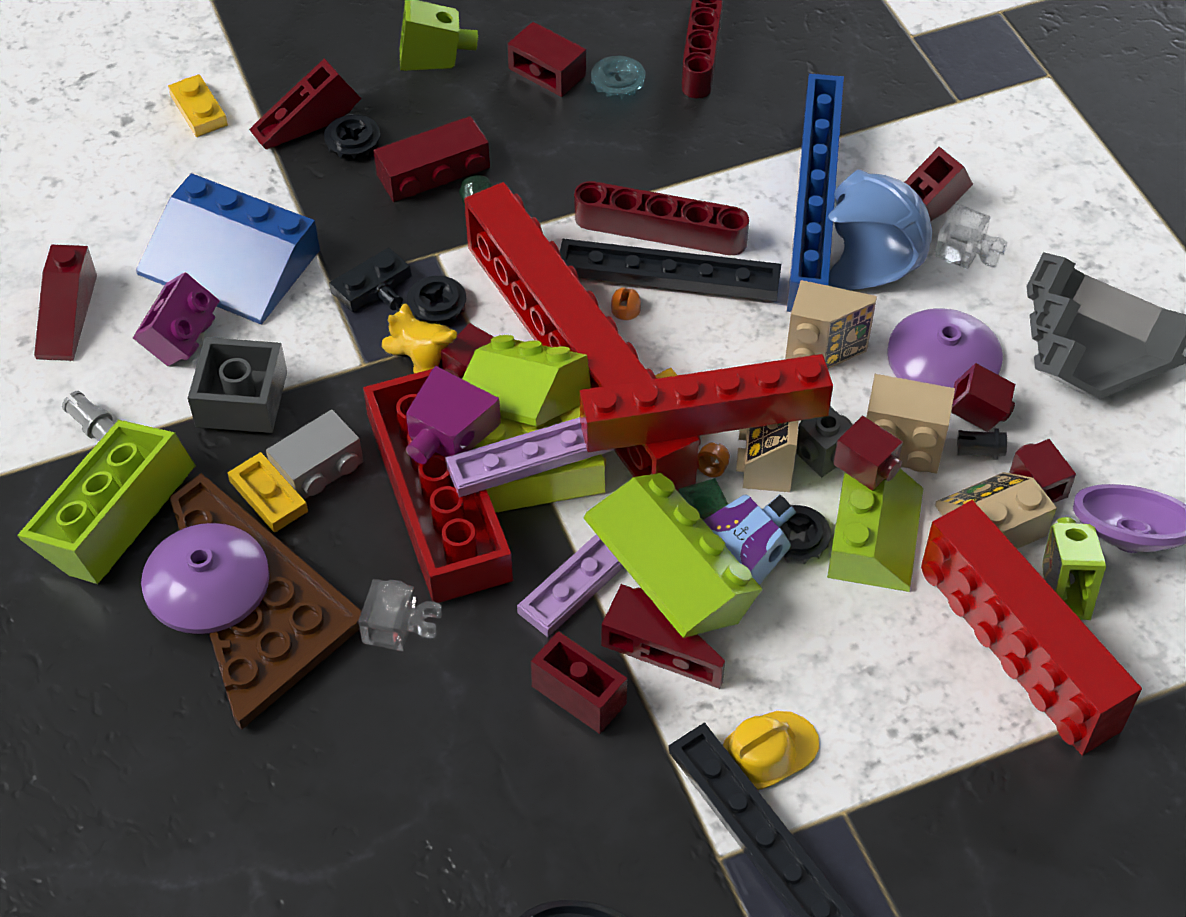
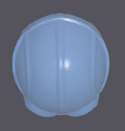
M858 169L837 187L834 193L836 207L829 213L828 218L834 222L838 235L844 240V251L840 260L829 272L828 286L846 290L876 287L896 281L924 263L932 240V226L926 205L908 184L887 175L869 174Z

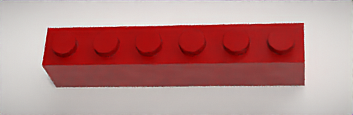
M823 354L583 389L580 390V423L587 453L819 418L829 416L833 383Z

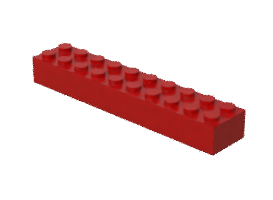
M502 182L464 198L468 249L535 341H540L543 346L569 347L571 352L587 355L591 388L657 379L653 371L649 368L645 369L638 360L634 346L630 342L625 343L619 335L618 328L612 317H606L600 310L593 292L590 290L586 291L582 286L574 267L571 265L567 266L563 261L555 242L547 240L539 221L535 217L531 218L522 199L517 193L513 194L507 185ZM700 436L614 449L633 477L662 473L673 482L679 494H683L696 487L697 469H699L698 447L701 444Z

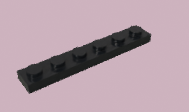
M564 238L560 248L561 258L567 266L571 265L574 267L579 278L777 301L782 265L780 263Z
M705 722L668 745L669 754L793 917H856Z

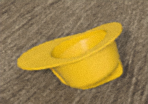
M774 711L744 720L724 740L723 746L756 789L762 790L775 785L809 765L819 750V736L814 726L803 716L790 711Z

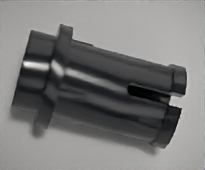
M994 428V432L958 430L957 455L993 456V460H998V456H1006L1007 432H999V428Z

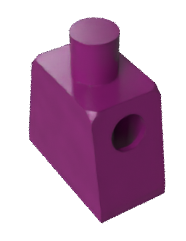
M435 366L407 411L408 432L413 440L406 448L407 453L416 462L425 464L435 452L444 457H449L471 450L501 424L499 398Z

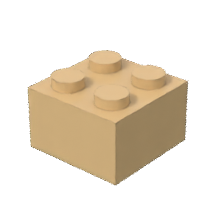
M875 374L866 418L903 441L899 457L902 460L901 467L910 468L917 472L926 471L937 474L949 427L955 388Z

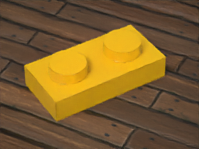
M200 74L168 85L171 98L196 137L228 126L224 111Z
M262 452L227 472L230 483L274 533L308 512L304 499Z

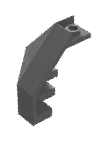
M1042 253L1026 286L1027 297L1033 300L1034 312L1029 316L1032 339L1038 342L1039 353L1034 356L1036 370L1078 392L1102 399L1186 363V357L1182 355L1186 347V314L1159 307L1092 278L1075 269L1076 263L1065 257Z

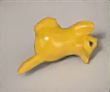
M403 304L399 312L389 315L388 322L391 336L385 337L382 340L381 347L392 355L410 356L414 364L413 372L418 373L433 369L435 366L439 367L442 359L441 351L456 339L457 332L446 325L431 324L417 320L413 316L408 304Z

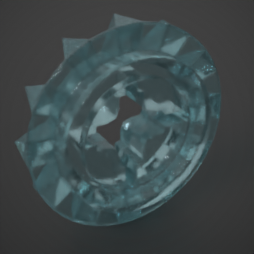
M611 56L600 60L594 65L591 72V83L595 84L597 92H605L608 98L612 95H619L622 99L626 93L635 96L637 89L644 87L646 74L643 66L635 59L626 56ZM615 73H618L623 81H616Z

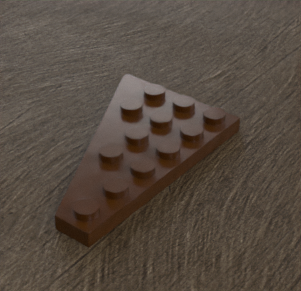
M201 473L170 497L179 530L206 523L226 524L239 528L251 535L260 544L266 555L269 567L268 587L256 609L239 623L227 629L209 633L235 723L242 730L366 625L367 620L366 615ZM206 560L199 561L195 564L204 563Z

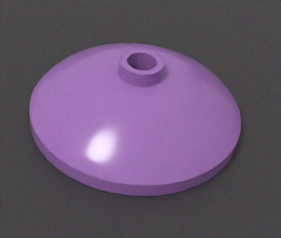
M945 308L926 309L904 318L892 331L887 348L889 365L897 378L954 388L955 381L975 363L999 375L1003 361L1000 342L986 324L967 313Z
M1121 484L1094 485L1080 490L1075 495L1073 511L1082 524L1094 526L1100 539L1118 547L1122 551L1129 553L1158 552L1186 544V504L1176 498L1147 488Z
M198 524L175 532L153 550L143 569L141 580L142 593L151 613L164 625L185 633H213L239 623L256 609L268 587L269 567L262 547L247 532L226 524ZM206 560L204 563L195 564L199 561Z

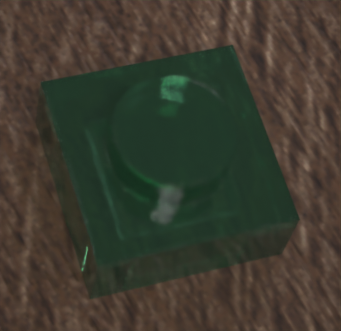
M716 478L678 489L679 494L686 502L699 512L702 520L728 505Z

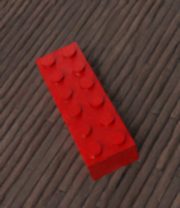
M432 369L369 385L363 387L369 422L432 602L436 604L512 582L513 573L511 552L487 489L459 497L446 466V457L435 452L425 464H421L413 460L407 453L406 448L413 441L408 432L407 411L431 373Z
M971 500L932 521L921 564L925 579L932 586H937L948 599L952 611L967 621L973 628L978 641L984 647H989L1001 661L1006 674L1010 678L1016 679L1028 692L1035 708L1045 712L1052 720L1061 738L1067 744L1073 745L1083 756L1122 732L1141 693L1142 687L981 508Z

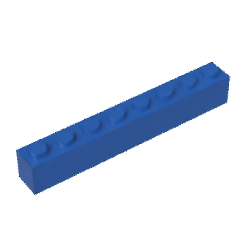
M809 74L787 312H792L801 280L829 285L833 221L828 218V215L834 209L835 203L834 193L836 190L844 76Z

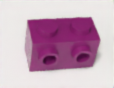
M184 272L164 285L132 338L166 366L181 359L186 361L198 349L199 343L196 340L199 335L205 332L215 320V315L212 313L220 300L187 272Z

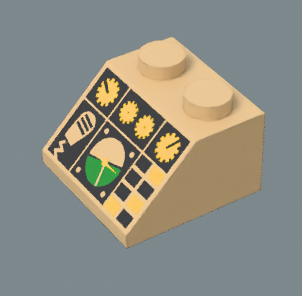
M801 280L790 316L785 359L823 354L829 369L866 352L877 296Z
M798 421L739 430V440H746V448H738L736 472H744L742 488L779 492L791 491L797 449Z
M1006 472L944 497L935 503V507L943 516L973 500L1017 549L1048 536L1057 507L1034 478Z

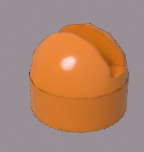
M626 287L616 290L611 299L612 314L621 320L636 318L641 311V299L637 291L626 289ZM627 300V305L622 306V301Z
M713 442L703 446L698 453V470L709 477L721 476L729 465L730 454L728 449L720 443L715 444Z

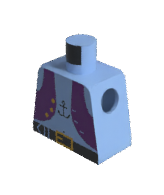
M781 494L775 497L763 509L749 495H742L703 521L714 534L723 539L728 550L741 564L750 570L752 577L760 585L791 546L784 532L779 527L792 517L796 511Z

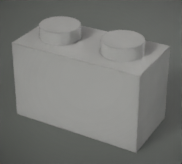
M332 409L266 449L267 458L303 499L320 493L326 485L342 475L353 472L358 465L363 463L360 438Z

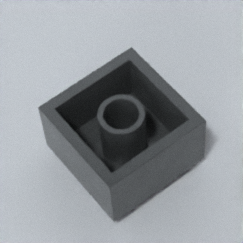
M204 337L187 398L195 427L273 433L287 376L282 344L278 342Z

